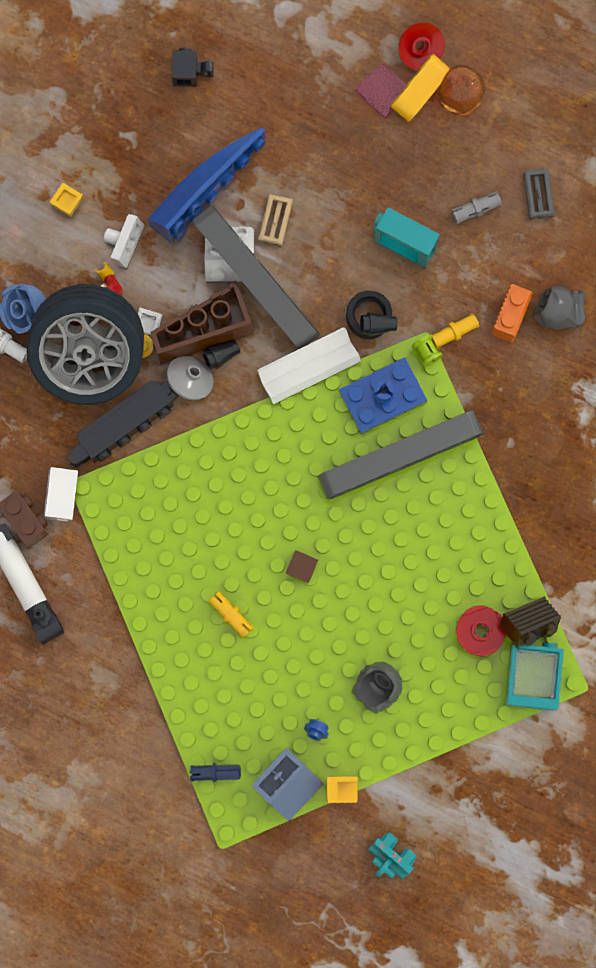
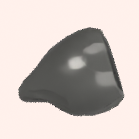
M552 286L541 295L533 317L537 323L548 329L562 330L580 327L586 321L584 307L586 293L582 290L570 292L569 289L563 286Z

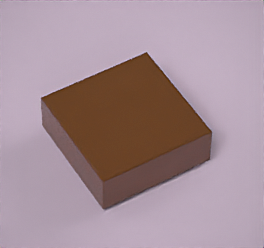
M295 550L286 574L309 584L318 559Z

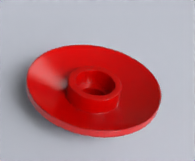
M419 22L409 26L402 33L398 44L401 60L413 70H419L432 54L441 59L445 48V41L441 31L436 26L427 22ZM422 41L421 48L416 49V43Z

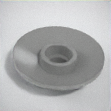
M181 356L174 359L167 368L166 376L170 387L176 394L185 399H203L213 388L214 380L210 369L197 358Z

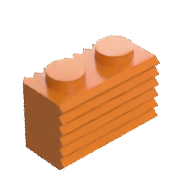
M514 284L509 285L491 331L493 336L511 343L514 342L533 294L532 291Z

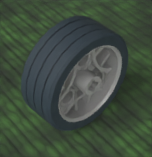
M77 284L54 292L40 304L33 316L27 341V360L32 374L38 383L50 394L66 402L78 405H94L114 399L126 391L139 374L144 348V330L140 317L123 296L106 287L94 284ZM102 319L108 322L110 326L105 328L97 322ZM78 321L81 325L73 326L70 322ZM47 338H63V346L47 342ZM111 345L114 346L116 349L108 350L105 347ZM73 360L77 364L70 365L66 361ZM96 367H104V371L94 373L92 370Z

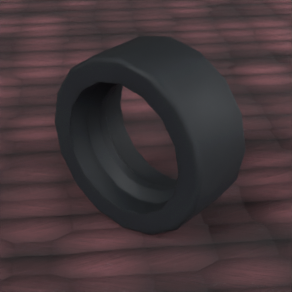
M366 290L351 298L347 306L346 321L354 335L362 339H374L382 336L384 333L370 337L367 334H361L360 325L355 319L356 308L363 302L372 301L382 308L385 316L392 317L393 310L390 302L384 295L376 291Z

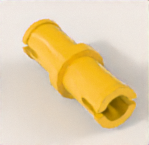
M471 313L455 323H448V327L431 334V340L436 349H439V347L453 340H460L462 335L479 328V322L475 315Z
M220 591L208 601L224 617L222 620L225 623L228 622L242 638L254 628L238 612L240 609L237 606L234 607Z

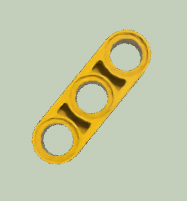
M432 54L396 97L390 107L407 122L411 121L446 78L451 69L437 56Z

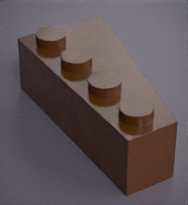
M235 280L221 292L217 291L203 303L192 306L188 312L179 317H174L151 331L150 334L159 362L163 364L181 356H188L206 350L209 346L227 343L253 334V329L240 289Z

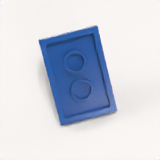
M405 357L339 389V393L360 434L427 402Z

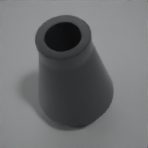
M367 312L366 315H361L360 317L361 334H367L370 337L397 331V317Z
M233 340L209 346L202 352V355L210 370L213 368L218 369L235 355L240 354V348L237 342Z

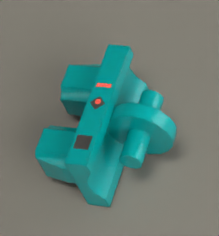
M390 832L382 838H378L368 848V851L375 856L372 863L379 868L375 873L378 878L385 873L390 878L396 874L403 880L414 869L412 865L417 856L407 848L400 855L393 851L392 848L398 840Z

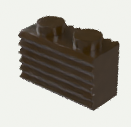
M543 596L503 613L499 627L516 648L524 644L530 646L540 637H551L558 630L561 615L555 611L552 604H549V601Z

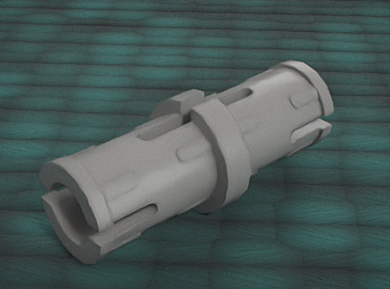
M495 191L479 199L473 198L471 202L451 211L455 222L459 224L469 218L483 216L482 213L502 206L499 194Z

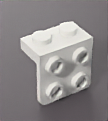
M232 227L254 254V229L252 227ZM205 237L206 282L241 281Z

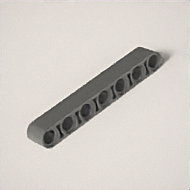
M212 204L192 220L299 349L310 344L320 335Z
M469 411L328 470L317 478L327 500H330L483 435L484 432L475 412Z

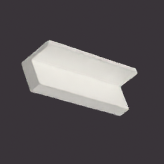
M343 327L258 369L257 372L272 403L275 404L361 360L350 342L347 330Z

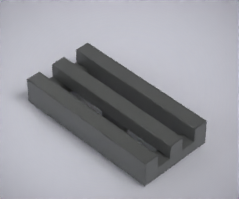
M548 169L524 171L529 220H534L535 218L544 219V217L553 218L554 208ZM540 175H543L548 211L543 210ZM530 176L534 178L538 212L534 210Z

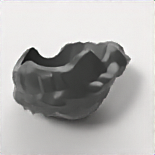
M386 662L366 665L358 675L357 682L352 689V694L358 701L363 702L367 709L373 713H378L397 701L402 692V678L399 672Z

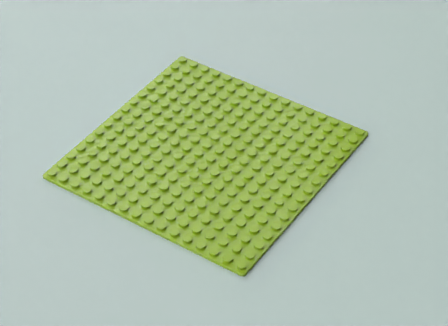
M427 332L360 359V362L275 404L272 403L270 398H266L77 477L75 502L189 777L192 776L190 774L191 765L201 766L217 763V765L238 764L241 767V778L239 780H217V783H214L213 780L192 782L217 845L221 849H225L288 821L251 786L286 748L323 783L316 793L293 816L292 819L329 804L327 803V777H358L357 791L543 711L540 709L505 706L510 645L513 644L507 635L504 643L495 653L483 657L468 654L459 645L456 638L457 621L471 607L487 606L503 616V613L543 596L551 604L477 438L330 500H327L317 478L328 470L465 413L441 358L431 365L424 367L422 364L423 359L419 352L412 347V344L418 339L429 335ZM405 357L427 402L360 434L339 393V389ZM295 550L318 559L309 584L286 574ZM220 591L234 607L237 606L240 609L238 612L254 626L243 638L228 622L225 623L222 620L224 617L208 603L217 592ZM559 623L558 630L551 637H540L532 646L542 647V643H555L557 648L564 649L559 703H562L585 693L588 690V685ZM478 624L477 630L474 633L475 635H480L481 638H485V633L488 632V629ZM518 653L514 695L550 699L554 657ZM386 662L399 672L402 678V692L397 701L392 703L390 707L383 709L381 712L373 713L364 706L363 702L356 699L352 694V689L357 682L358 675L366 665ZM310 719H316L325 723L329 727L327 739L316 741L309 738L304 730L305 724L309 723Z

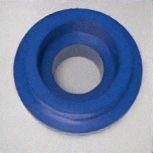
M310 719L309 723L304 726L307 736L313 740L327 739L329 735L327 732L329 727L319 720Z

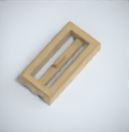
M269 194L258 242H268V244H276L282 247L293 199ZM273 201H277L272 228L268 237L265 236ZM283 203H286L287 205L284 213V218L279 238L277 239L274 237Z

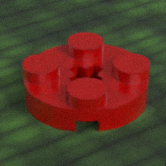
M482 605L466 610L457 621L456 638L459 645L470 655L483 657L495 653L502 646L506 634L499 627L502 619L501 614L492 608ZM478 624H481L483 628L487 627L488 632L485 633V638L475 635L474 631L477 630Z

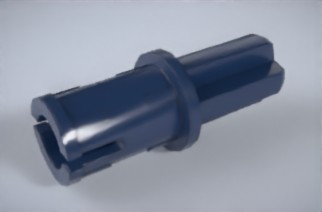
M217 763L201 766L191 765L190 774L192 776H190L191 782L213 780L214 783H217V780H239L241 778V767L238 764L217 765Z

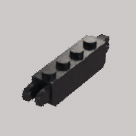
M157 381L148 382L78 432L77 440L80 444L67 455L70 464L76 468L81 466V464H85L90 459L94 463L98 460L103 462L111 456L112 453L110 451L117 446L122 448L132 440L131 436L138 431L141 434L152 426L151 422L156 418L163 419L172 411L170 408L174 406L173 401L179 395L172 390L168 381L159 384Z

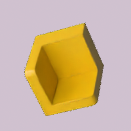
M327 777V803H356L358 801V777Z

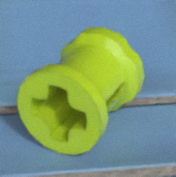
M431 334L418 339L412 344L413 349H417L423 359L422 364L424 367L431 365L443 356L434 346Z

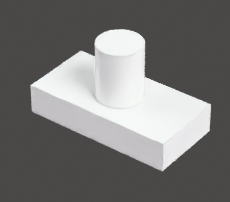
M128 214L121 232L108 228L104 234V242L115 245L110 258L117 266L125 269L128 267L145 226L137 216Z

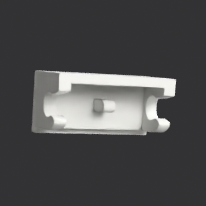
M54 467L49 469L44 519L66 522L72 520L78 476L77 470Z

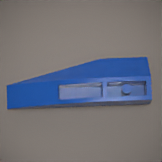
M261 127L239 138L199 165L178 184L148 218L149 226L171 244L175 239L180 240L186 233V227L202 212L207 203L211 205L219 195L217 192L223 186L227 187L234 179L233 174L239 168L242 170L250 161L249 156L254 151L258 152L266 142L265 130Z

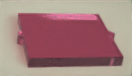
M382 63L373 73L367 74V78L355 91L385 119L394 111L390 106L406 84Z

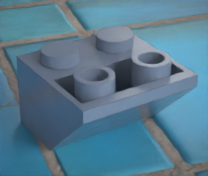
M286 748L251 786L282 816L290 821L323 783Z

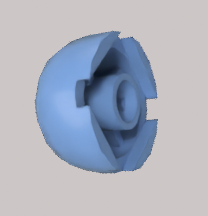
M16 284L8 286L1 294L4 297L2 303H0V317L8 329L17 331L15 333L30 332L33 316L46 297L42 291L33 285Z

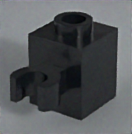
M190 48L173 50L171 77L173 86L197 87V75L214 77L213 62L205 61L198 63L197 51H193Z

